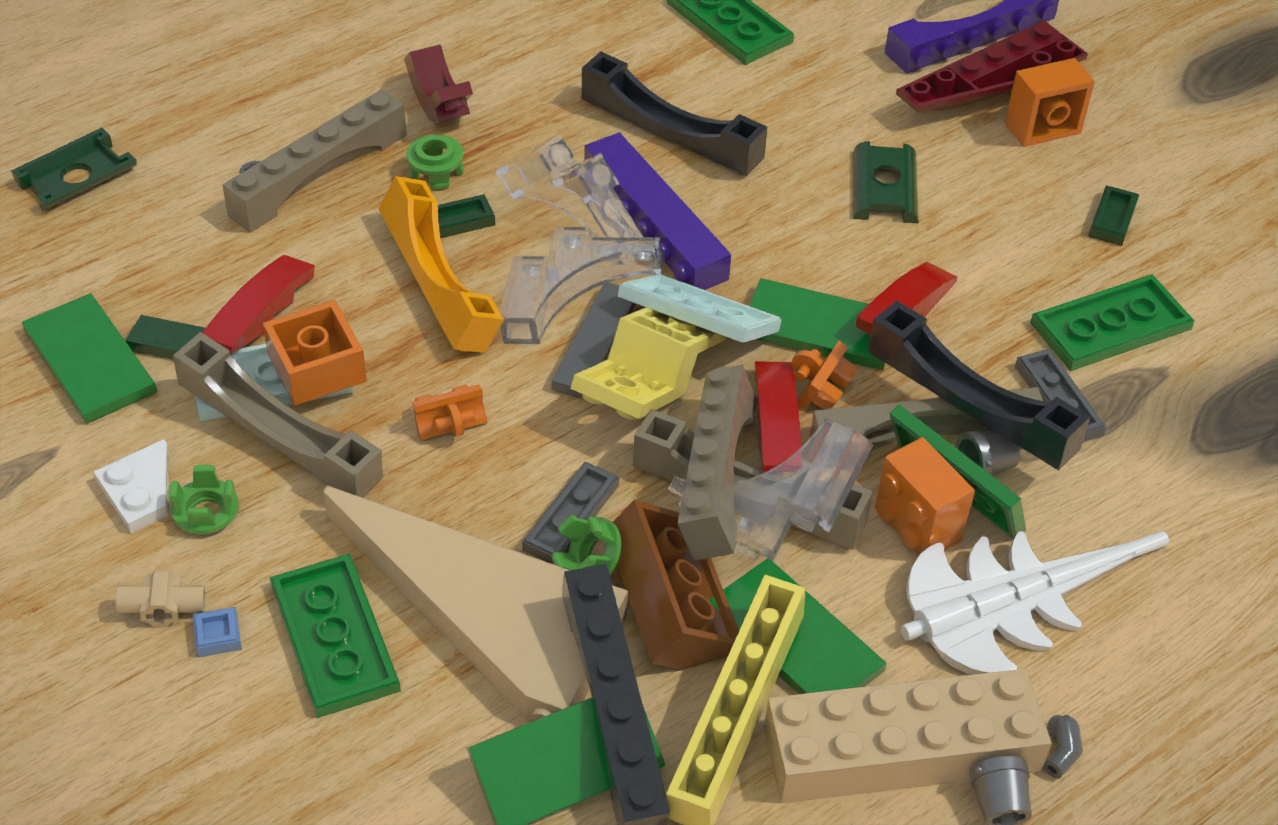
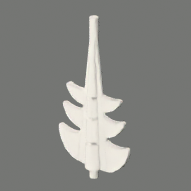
M1019 531L1010 547L1008 558L1011 570L1007 571L996 561L989 547L988 538L983 536L973 546L966 562L967 581H963L953 572L945 557L943 544L936 543L919 555L909 572L906 595L915 615L914 621L901 626V634L906 641L921 637L925 642H931L945 662L967 675L1017 670V666L998 647L993 636L994 630L997 629L1005 639L1018 647L1033 651H1049L1053 643L1036 626L1032 619L1031 611L1036 610L1044 620L1053 626L1063 630L1078 631L1082 626V622L1067 607L1062 595L1132 558L1169 545V538L1164 531H1159L1126 544L1041 563L1031 550L1026 534L1023 531Z

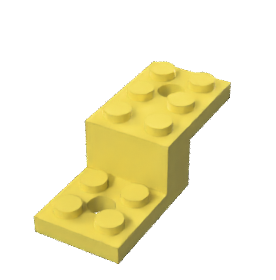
M646 307L620 318L608 360L574 374L570 389L583 394V399L590 403L606 404L617 409L616 413L621 417L637 420L646 416L651 409L657 410L684 396L697 355L725 341L727 337Z

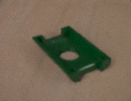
M101 127L11 170L18 186L22 190L29 187L37 195L40 208L47 210L136 166L137 160L129 152L118 156L110 149L113 147L110 134ZM75 169H84L91 174L88 179L79 183H68L63 180L68 172Z
M870 141L861 142L856 145L853 150V219L869 220L870 210L900 212L903 213L904 223H919L916 151L912 146L908 144H903V148L870 146ZM881 169L892 170L900 175V179L894 183H884L875 178L874 172Z

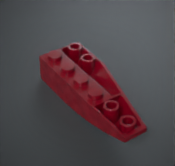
M1044 20L896 89V95L916 112L965 106L1012 90L1016 71L1072 58H1076L1078 62L1087 59L1088 53Z

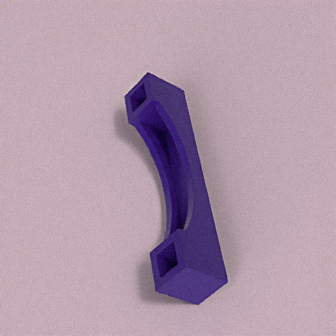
M1004 0L997 6L982 13L950 21L918 22L913 18L888 27L884 53L907 74L1015 34L1045 20L1047 22L1055 19L1059 0Z

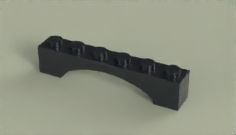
M602 51L582 67L581 99L745 176L765 158L768 127L740 114L733 120H716L684 111L660 98L644 86L628 70V63Z
M897 300L873 319L868 353L1058 471L1081 450L1090 416L1057 396L1051 402L1035 400L1010 392L990 382L961 362L939 341L926 325L927 318Z
M607 564L564 571L563 601L570 630L574 634L582 658L595 708L617 825H667L670 810Z

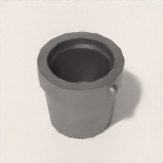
M995 431L964 432L959 435L956 441L955 448L990 475L1016 467L1020 459L1019 446Z
M997 756L980 761L971 767L969 771L971 785L976 790L987 825H1020L1031 818L1028 782L1030 773L1025 759L1018 756Z

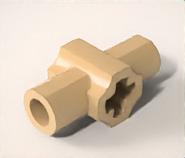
M154 571L152 575L144 578L143 585H117L116 613H140L141 621L151 624L152 627H168L172 622L178 621L179 613H203L205 611V586L181 585V578L173 576L169 571Z

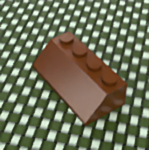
M633 500L613 521L621 536V552L617 567L622 578V584L625 590H628V598L634 618L638 624L650 662L684 670L728 656L739 633V629L711 558L694 561L677 524L680 512ZM713 596L715 598L719 611L714 606H712L711 602L709 601V599H711Z

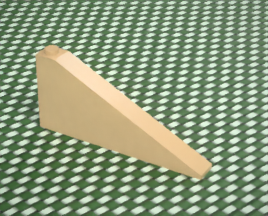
M330 486L324 489L327 517L526 720L534 721L585 700L590 688L573 632L570 630L562 596L564 571L569 570ZM612 585L623 625L627 617L628 590Z

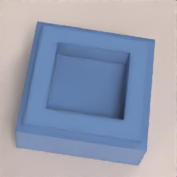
M236 607L193 614L198 657L242 650Z

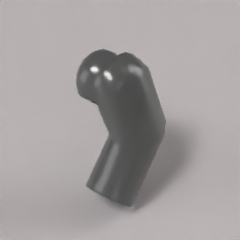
M1054 715L1047 724V729L1051 730L1050 736L1057 739L1058 747L1046 759L1043 768L1050 776L1058 779L1064 775L1083 752L1079 724L1069 715Z

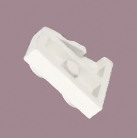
M164 439L94 471L96 482L131 534L168 516L167 490L169 489V476L167 472V459L169 458V450Z

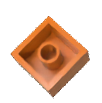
M1076 58L1018 70L1014 79L1005 124L1023 147L1081 134L1095 81Z
M336 300L263 323L267 354L294 406L367 382L364 351Z
M922 437L885 456L875 508L880 518L884 522L889 523L900 534L904 544L918 555L936 543H942L945 551L960 543L963 539L975 490Z

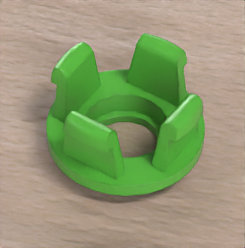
M423 136L413 141L407 149L410 178L418 180L419 173L428 175L432 190L449 188L450 172L456 170L458 176L463 174V148L458 141L449 136Z
M195 465L193 468V482L181 488L179 482L172 481L169 486L168 497L169 502H171L172 518L180 529L188 533L202 535L217 532L228 526L238 513L239 500L232 480H226V482L219 480L214 465ZM209 501L218 504L221 510L213 516L209 507H194L202 502Z
M574 515L567 517L558 527V531L570 539L571 542L568 553L555 552L552 554L554 565L567 570H575L607 564L610 575L619 560L621 552V536L617 526L612 521L602 517L590 516L587 520L579 519ZM602 540L606 543L603 556L591 555L593 547L598 541Z

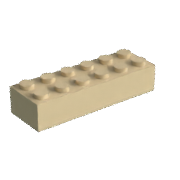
M1027 669L768 698L764 724L781 803L971 781L969 771L972 766L980 761L997 756L1021 757L1026 760L1029 773L1042 772L1052 745Z

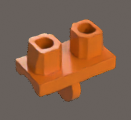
M838 341L829 356L823 361L820 358L821 353L816 349L811 351L802 350L795 354L791 362L792 368L796 372L795 378L801 382L805 381V379L810 380L798 398V406L805 410L812 401L825 410L833 408L843 392L828 382L827 379H831L844 389L858 370L856 366L842 357L848 348L845 344Z
M466 384L453 387L451 392L431 396L430 394L419 396L412 402L420 440L451 432L454 437L464 435V429L488 423L483 404V391L479 384L470 387Z

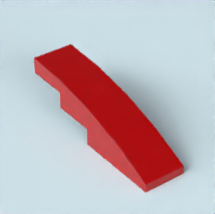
M283 254L244 284L220 309L202 333L228 349L230 354H233L264 334L263 323L273 320L274 314L293 303L294 290L313 279L315 265Z
M925 262L905 273L881 292L857 316L855 327L871 335L873 319L896 300L926 317L957 282L958 276L929 262Z
M755 361L757 437L762 471L802 473L801 431L792 363Z

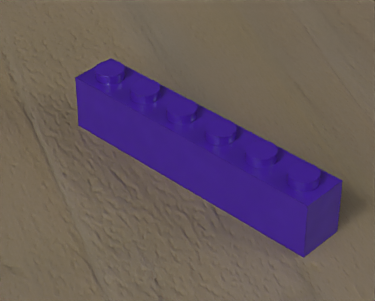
M620 132L584 146L582 168L585 176L589 180H593L600 188L603 197L615 205L620 216L624 220L629 221L636 229L639 238L642 241H646L655 251L657 258L661 262L666 263L673 271L676 280L703 290L729 280L731 253Z

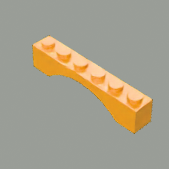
M395 176L379 207L387 227L453 349L461 352L485 353L503 323L504 318L491 295L470 291L459 282L452 272L440 239L438 202L426 181Z

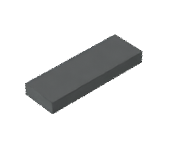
M1050 348L1017 357L1015 367L1030 388L1038 387L1043 401L1051 402L1057 396L1090 416L1083 442L1104 436L1105 424Z
M584 462L522 541V551L554 565L552 554L555 552L568 553L571 542L570 539L558 531V527L570 515L585 520L590 516L596 517L619 486V477L588 462Z

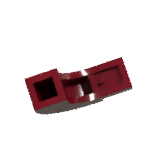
M441 44L409 52L404 61L415 94L427 117L432 122L439 123L469 115L470 111L467 100L473 95L470 82L454 83L447 67Z

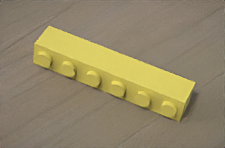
M764 575L666 793L670 820L683 825L715 824L803 619L805 587Z

